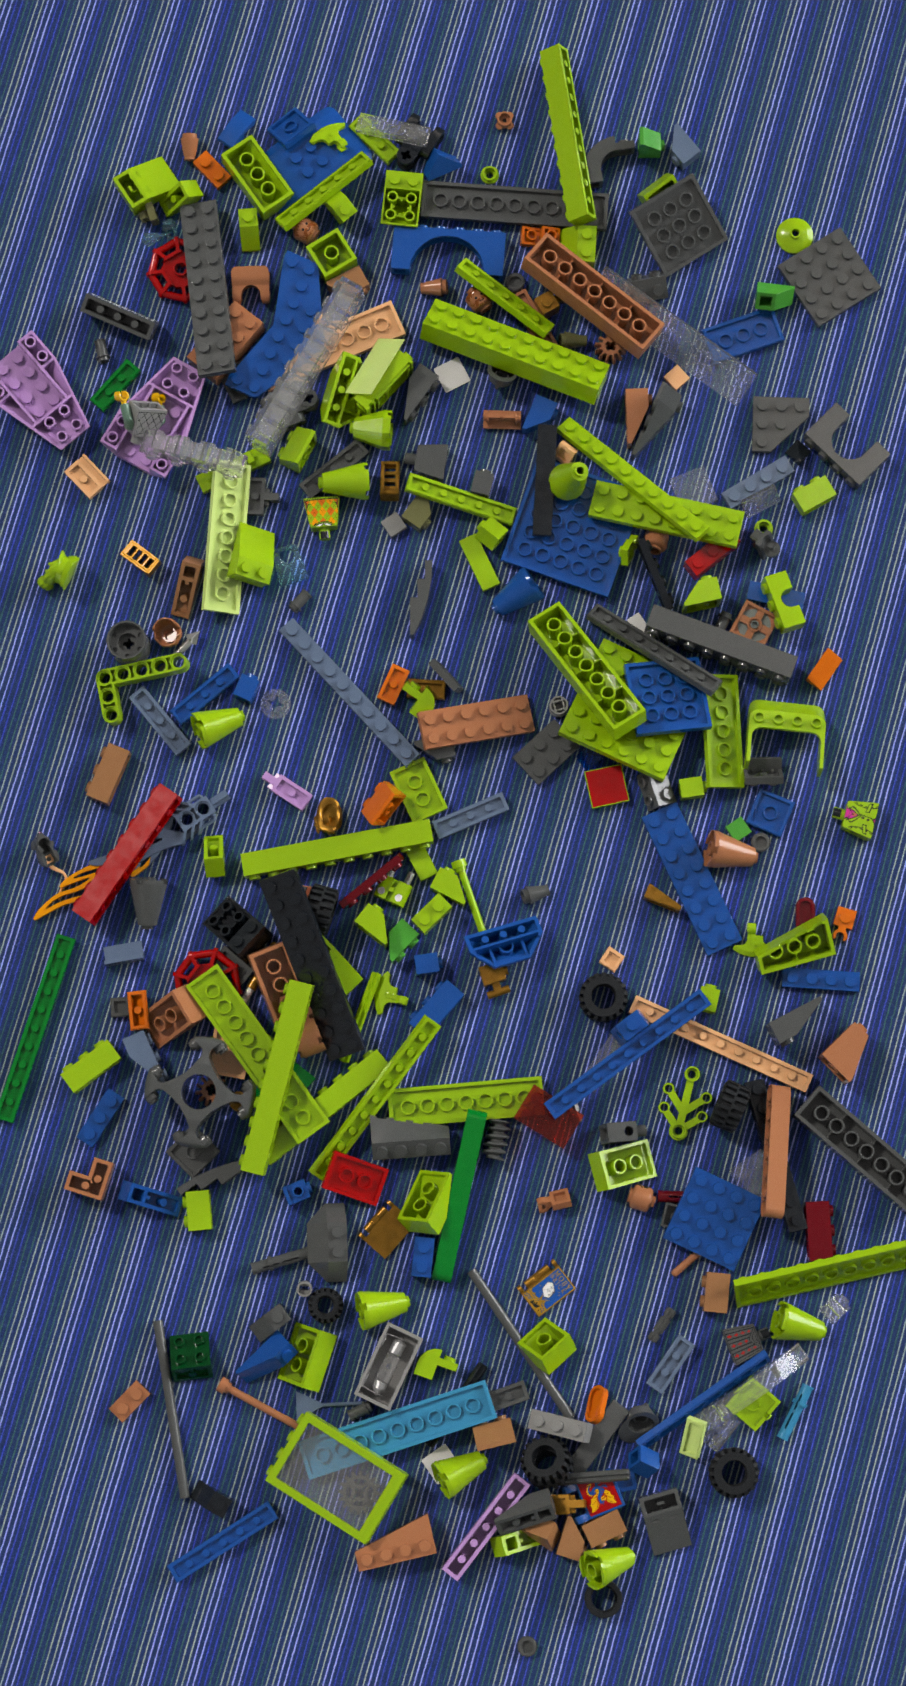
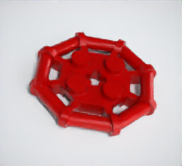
M176 236L166 244L152 250L153 255L149 270L146 272V277L150 279L161 299L167 298L188 304L190 297L189 293L186 294V288H188L187 270L185 269L182 274L176 272L178 271V266L186 267L185 252L180 250V246L184 247L183 239ZM176 247V250L167 256L163 254ZM159 258H161L163 266L160 270H156ZM162 275L164 277L165 281L167 282L164 287L158 280L157 276ZM170 287H174L175 289H182V294L170 292L168 290L170 289Z
M216 947L210 950L189 951L187 957L172 975L174 976L176 988L183 986L182 979H186L189 984L212 968L217 958L228 967V969L223 971L226 975L231 972L232 984L239 995L243 991L240 987L238 963L235 964ZM211 957L210 963L199 964L197 959ZM193 963L195 967L190 974H183L189 965Z

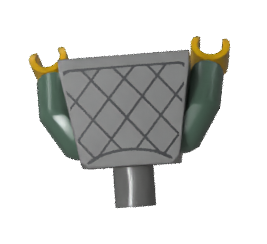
M117 391L114 393L115 400L121 401L120 409L124 428L132 434L130 441L133 444L141 445L143 437H155L159 428L165 423V416L168 412L164 405H162L166 401V396L164 394L152 393L151 401L129 400V403H127L126 401L129 398L127 391H121V393Z

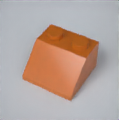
M388 781L380 782L375 787L373 796L369 797L363 804L364 808L361 812L371 825L384 826L406 797L403 792Z

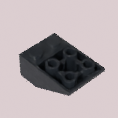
M229 895L202 923L247 964L249 963L247 955L261 950L273 937L263 924Z

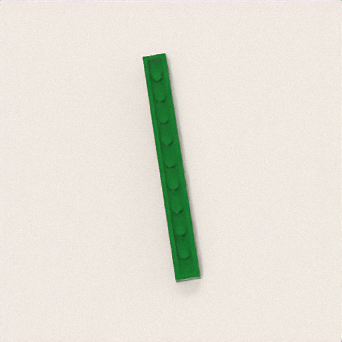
M58 933L56 935L0 1099L1 1120L14 1124L76 939Z

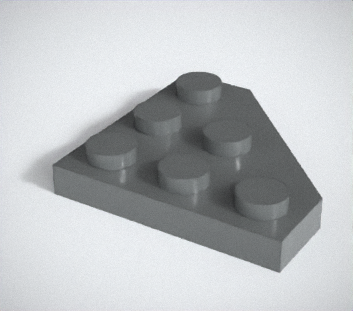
M753 396L751 453H771L781 442L787 439L809 418L810 398Z

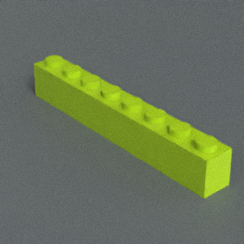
M377 1049L375 1051L369 1050L362 1056L364 1060L359 1064L357 1061L347 1068L349 1072L344 1076L339 1074L332 1080L334 1084L329 1088L325 1086L317 1092L319 1096L315 1098V1101L328 1119L371 1086L386 1067L388 1062ZM281 1122L278 1126L269 1160L270 1166L297 1145L295 1139Z

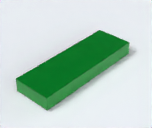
M126 359L89 399L90 402L105 413L116 401L114 393L125 391L139 376L141 370Z

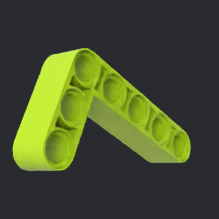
M175 653L100 670L96 675V683L103 719L112 726L120 725L123 721L118 687L185 673L190 668L189 660L183 654ZM179 659H184V664L181 667H176V662ZM165 663V669L158 671V665ZM146 667V674L139 675L140 669ZM124 671H128V677L121 679V674ZM110 675L109 682L103 684V677ZM113 693L112 701L106 702V696ZM112 712L117 713V717L114 720L109 719Z

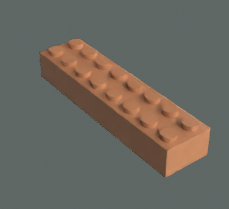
M546 233L524 257L521 265L522 270L637 359L644 354L661 334L665 325L664 322L550 234Z

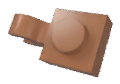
M568 1188L551 1191L548 1197L536 1199L539 1213H545L551 1207L553 1211L572 1207Z

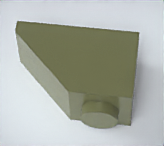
M416 496L401 517L403 522L419 533L423 529L427 530L432 521L430 520L429 500Z

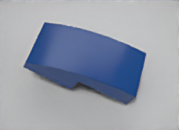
M240 110L218 137V141L228 148L233 147L244 140V134L255 125L256 119Z

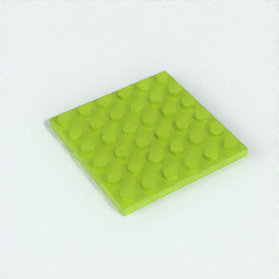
M603 638L598 649L625 684L624 664L653 661ZM577 693L558 735L663 782L686 732L636 737L635 729L619 739L614 740Z

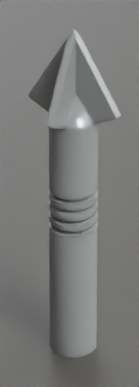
M200 631L186 634L187 639L179 646L175 653L183 654L192 644L197 645ZM165 663L158 668L160 671L165 669Z

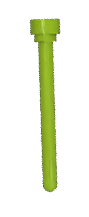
M465 858L451 862L452 869L459 874L478 932L485 931L486 929L466 874L467 862Z

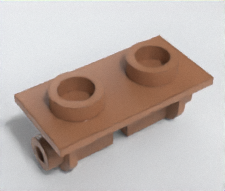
M484 410L483 429L521 430V411Z

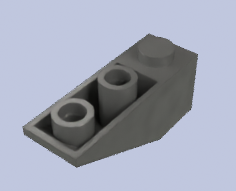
M421 363L409 378L404 424L406 426L409 422H413L416 419L420 406L423 408L429 400L428 395L431 391L434 393L440 384L438 383L439 376Z

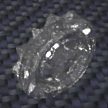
M271 689L265 692L261 698L260 706L262 712L268 718L280 719L288 714L291 701L287 693L281 689ZM278 697V702L283 706H276V709L273 711V705L270 702L275 701Z

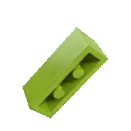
M108 1039L106 1041L100 1040L94 1045V1050L89 1053L88 1051L84 1052L78 1057L79 1061L75 1064L69 1063L62 1069L64 1072L60 1075L73 1093H79L123 1060Z

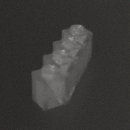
M158 429L145 430L139 451L150 460L166 458L171 461L172 465L177 467L191 464L201 473L207 474L211 471H217L223 474V478L228 480L242 478L248 456L228 447L226 450L216 447V444L205 441L200 443L193 442L189 437L175 434L173 437L164 434V431Z

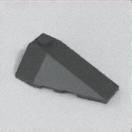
M663 381L654 399L651 413H649L645 420L644 429L641 430L631 453L630 459L632 460L646 448L672 420L675 413H679L682 408L683 402H680L682 395Z

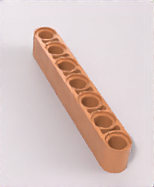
M772 1084L768 1087L766 1101L761 1216L782 1219L785 1213L791 1088Z

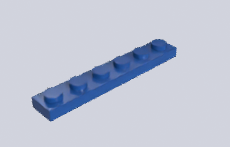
M267 1501L176 1559L167 1567L178 1583L279 1517L270 1502Z

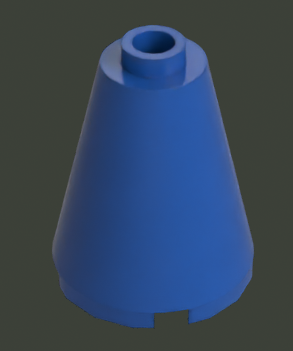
M525 567L520 569L492 600L493 605L491 607L497 615L501 614L504 616L538 602L545 597L541 588L533 580L534 578Z

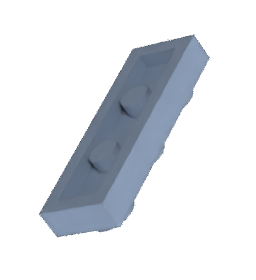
M678 1334L646 1381V1384L660 1394H663L695 1345Z

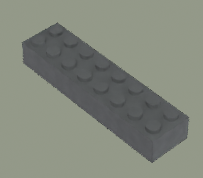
M655 604L644 631L656 640L661 639L665 641L664 643L669 646L675 647L677 645L683 647L682 650L685 652L699 653L702 658L707 660L713 658L718 660V663L723 666H735L736 670L747 673L748 671L754 673L755 677L763 680L765 678L770 679L773 684L778 686L787 685L798 659V656Z
M820 1085L816 1087L792 1117L906 1214V1159Z

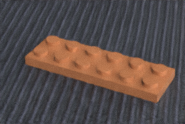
M527 694L417 713L424 751L528 734L535 731Z

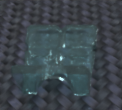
M296 544L274 550L276 572L279 576L278 581L281 587L293 584L294 581L300 582L309 578ZM291 550L294 553L290 564L280 559L282 551Z

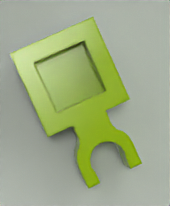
M631 534L623 546H620L618 556L621 557V565L629 566L635 556L634 551L637 549L635 541L638 539V535Z

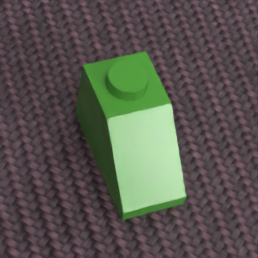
M645 127L639 128L637 140L638 158H660L661 151L665 149V142L661 140V133Z

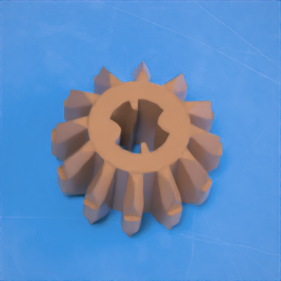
M606 334L605 338L600 336L598 338L599 342L595 343L597 348L595 355H599V361L605 359L607 364L610 360L613 365L616 364V359L621 361V355L626 354V350Z
M204 1077L201 1078V1081L204 1083L203 1085L196 1084L202 1090L196 1091L195 1094H203L198 1100L202 1102L206 1099L205 1106H208L210 1101L213 1102L216 1095L212 1093V1096H210L207 1091L208 1087L212 1088V1085L215 1086L209 1077V1081H206Z

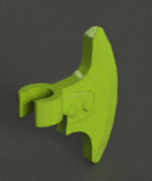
M334 123L319 129L311 137L310 144L314 145L318 142H324L328 146L335 144L340 152L347 150V141L338 134L339 131L345 128V123Z
M747 923V941L743 945H734V951L745 956L754 957L753 951L765 945L763 936L756 935V923Z
M388 971L381 977L375 992V1008L378 1015L383 1014L385 1005L388 1003L408 1005L409 998L397 995L398 988L390 984L391 974Z

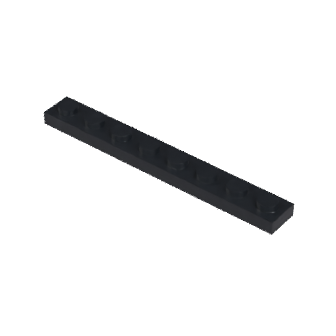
M762 1078L746 1082L743 1085L751 1089L748 1102L764 1153L767 1089ZM788 1161L785 1213L783 1216L787 1234L808 1228Z

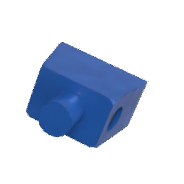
M637 1009L614 1026L610 1033L619 1045L622 1046L651 1024L641 1011Z

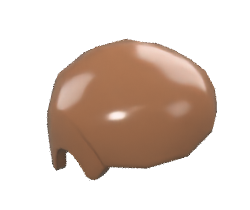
M163 617L158 619L152 627L154 639L162 647L171 648L177 645L182 637L181 626L172 618Z

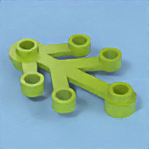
M694 1066L688 1067L684 1072L686 1084L682 1101H680L674 1091L672 1083H666L662 1088L679 1112L676 1120L669 1110V1103L661 1102L658 1105L659 1112L664 1114L670 1124L669 1135L676 1141L685 1139L688 1135V1129L698 1123H704L708 1118L706 1112L699 1111L696 1117L685 1122L688 1113L712 1101V1095L709 1092H704L700 1098L689 1104L694 1082L700 1077L699 1069ZM690 1071L695 1072L694 1078L688 1076ZM666 1085H670L672 1087L671 1092L665 1091ZM703 1095H708L710 1100L705 1102ZM662 1104L667 1105L668 1109L666 1111L661 1110L660 1106ZM700 1113H703L705 1115V1120H699L698 1115ZM675 1128H681L682 1133L680 1135H677L675 1133Z

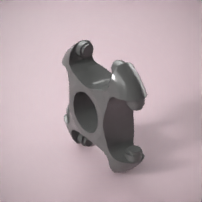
M194 1036L188 1044L192 1050L196 1049L198 1051L202 1048L201 1057L185 1073L167 1082L159 1080L163 1076V1070L159 1065H154L149 1069L146 1077L144 1098L148 1104L153 1105L159 1100V1094L157 1093L159 1090H164L180 1106L189 1125L188 1134L184 1130H178L172 1134L173 1140L176 1144L184 1147L203 1149L210 1146L213 1141L208 1134L199 1136L201 1126L215 1112L237 1102L242 1105L238 1108L239 1112L237 1114L242 1120L249 1118L254 1109L256 1086L249 1079L242 1084L241 1090L244 1092L242 1095H237L220 1078L212 1060L213 1051L216 1054L220 1053L222 1055L229 1050L226 1043L213 1037ZM197 1076L209 1077L216 1087L214 1101L203 1109L193 1108L188 1104L185 1097L187 1084Z

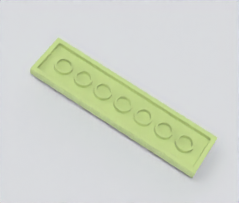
M217 459L213 461L201 610L239 615L242 581L227 577V572L239 522L247 524L251 465Z

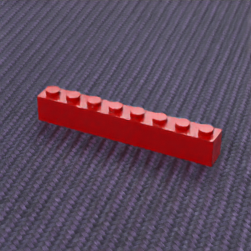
M161 783L152 789L149 799L141 805L140 812L136 818L129 822V828L118 838V844L109 851L106 861L98 867L93 880L86 884L82 896L75 900L72 911L96 926L183 800L179 795Z

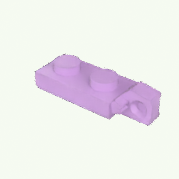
M266 771L262 776V779L269 783L267 788L302 812L313 797L311 793L282 774L276 773L273 776Z

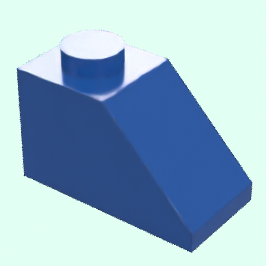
M537 394L522 426V433L527 434L538 430V424L550 425L552 420L555 421L559 410H557L558 403Z

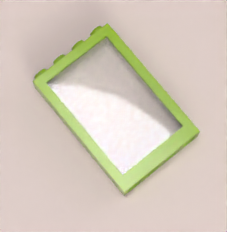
M307 1411L305 1414L302 1413L296 1422L298 1424L295 1431L291 1430L286 1438L288 1443L285 1448L281 1447L278 1451L276 1463L274 1465L271 1464L265 1474L268 1476L265 1481L366 1545L371 1540L409 1474L311 1411Z

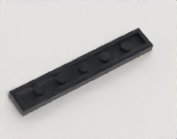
M538 424L532 536L551 537L554 494L550 489L549 476L555 468L557 425Z

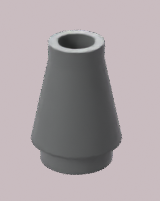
M547 884L525 886L524 889L520 890L523 903L531 905L549 896L550 890Z

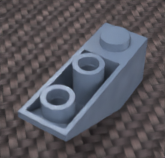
M142 1030L122 1039L129 1057L149 1072V1069L154 1065L160 1066L159 1062L162 1060L158 1051H154L151 1046L154 1041L150 1033L146 1034ZM163 1068V1076L159 1080L167 1082V1079L170 1078L166 1069Z

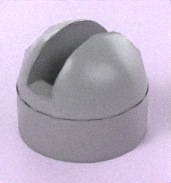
M304 1280L298 1283L297 1293L299 1296L308 1297L312 1293L313 1288L309 1281ZM300 1286H309L310 1289L300 1288Z

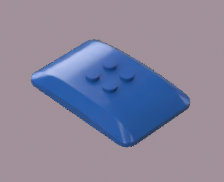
M325 107L309 119L315 124L316 128L288 150L277 142L265 152L294 192L289 201L278 211L279 214L359 152L363 151L373 160L371 151L348 127L349 125L334 108ZM334 123H345V128L339 131L338 134L347 141V150L340 152L335 144L328 146L324 142H318L314 145L310 144L311 137L319 129Z

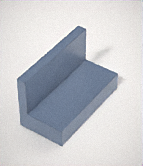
M141 940L103 947L104 964L107 967L145 960Z

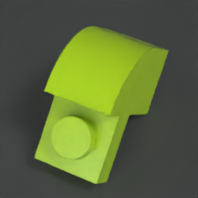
M406 681L402 689L417 699L410 708L409 713L417 718L418 712L434 710L435 696L431 688L427 685L422 691L420 690L421 686L416 682L411 681L410 683Z
M431 1349L420 1356L414 1374L432 1380L437 1365L456 1372L458 1364L455 1363L456 1359L445 1355L444 1359L440 1358L441 1349Z

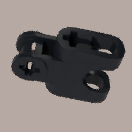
M412 113L396 139V143L401 145L397 152V165L402 171L412 170L420 157L428 160L433 148L437 149L445 135V130L440 127H436L429 134L420 133L418 131L420 116L416 113Z

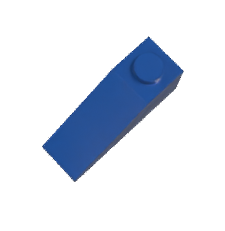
M123 1180L118 1196L120 1200L178 1217L182 1206L181 1197Z
M277 1330L235 1372L248 1383L284 1367L298 1351Z

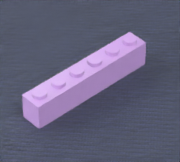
M514 1472L444 1563L442 1570L458 1581L497 1530L494 1519L515 1505L530 1487V1483Z

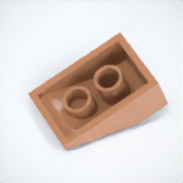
M187 984L170 991L148 1009L150 1029L146 1030L150 1033L158 1049L170 1043L207 1017L186 988Z

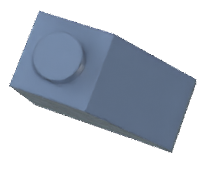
M676 123L673 130L671 161L676 167L679 166L681 170H684L700 157L701 150L681 126Z

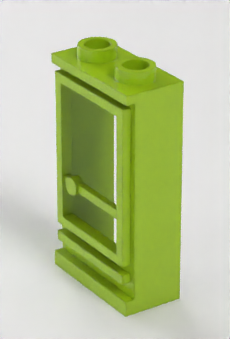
M398 350L372 394H357L353 398L357 402L356 407L361 410L360 414L362 416L376 412V408L379 410L410 377V374H413V358L407 352L403 353Z

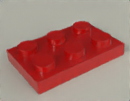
M334 1150L321 1187L377 1206L389 1169Z

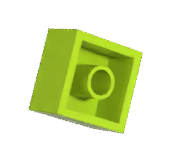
M338 228L306 246V253L309 259L317 264L319 274L325 284L327 281L358 266L357 257Z

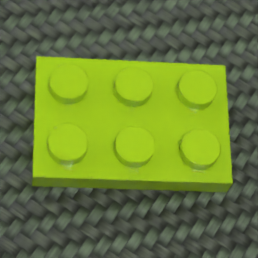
M424 757L413 761L407 768L402 766L389 772L395 787L406 795L402 802L412 822L428 819L448 809Z

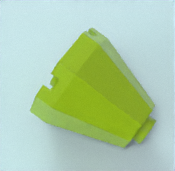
M382 410L354 418V422H350V434H353V438L384 451H390L393 437V423H391L393 410Z

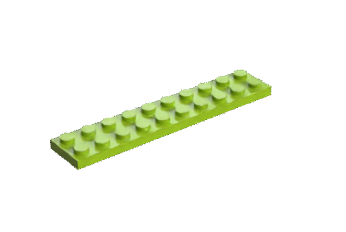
M216 964L189 983L186 988L255 1085L259 1087L261 1077L264 1078L266 1070H263L266 1058L269 1059L271 1051H268L271 1038L222 969ZM293 1070L280 1120L299 1145L327 1125L330 1120Z
M906 1240L894 1241L890 1244L874 1246L865 1250H856L843 1255L838 1254L809 1263H799L795 1266L778 1268L770 1272H760L757 1275L740 1277L733 1280L736 1306L740 1308L906 1269Z

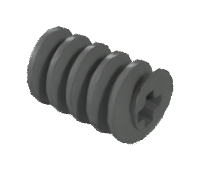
M488 1119V1122L493 1126L486 1128L491 1134L485 1135V1138L489 1141L483 1142V1145L488 1149L482 1150L481 1153L486 1155V1158L504 1161L500 1154H506V1151L501 1148L508 1146L503 1139H509L510 1137L505 1132L511 1131V1128L506 1126L511 1122Z

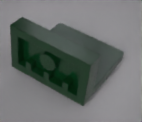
M208 1332L170 1336L171 1371L174 1382L213 1377Z

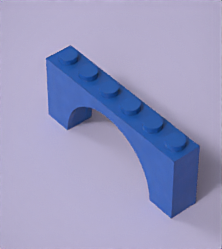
M423 224L418 225V228L394 226L391 274L410 275L414 260L424 249L437 243L451 242L460 244L472 251L479 259L483 271L496 281L502 282L506 233H502L500 230H492L491 232L482 229L465 230L462 227L447 229L444 226H436L432 228Z

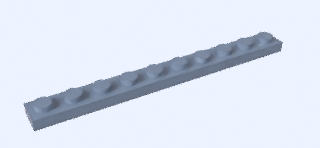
M294 618L279 629L284 638L405 768L420 756V753Z

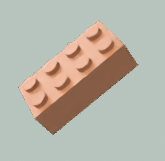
M234 300L229 306L236 363L242 359L264 333L265 326L260 319ZM194 347L187 355L189 364L197 369ZM228 374L207 378L219 386L222 382L221 380Z
M282 941L247 955L273 1024H275L276 1020L279 1021L281 1013H278L280 1002H284L286 994H283L285 983H289L290 979L298 981ZM310 1006L307 1016L313 1014Z

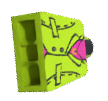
M848 801L845 809L834 807L831 818L842 820L841 830L869 841L872 837L879 803Z

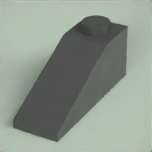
M546 1488L528 1494L495 1518L494 1523L500 1536L556 1519L554 1500L549 1489Z

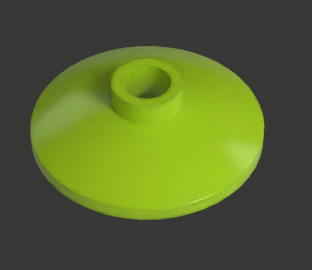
M789 218L779 225L776 232V240L783 251L797 254L812 244L813 231L806 221L800 218ZM797 231L799 235L794 236L792 232Z

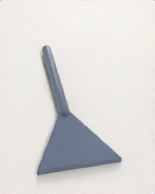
M296 1391L297 1420L302 1413L305 1414L307 1411L314 1412L321 1407L362 1404V1401L321 1403Z

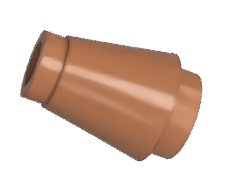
M183 133L180 140L184 161H194L199 138H197L196 133Z
M439 278L420 283L421 294L443 297L448 294L447 279Z

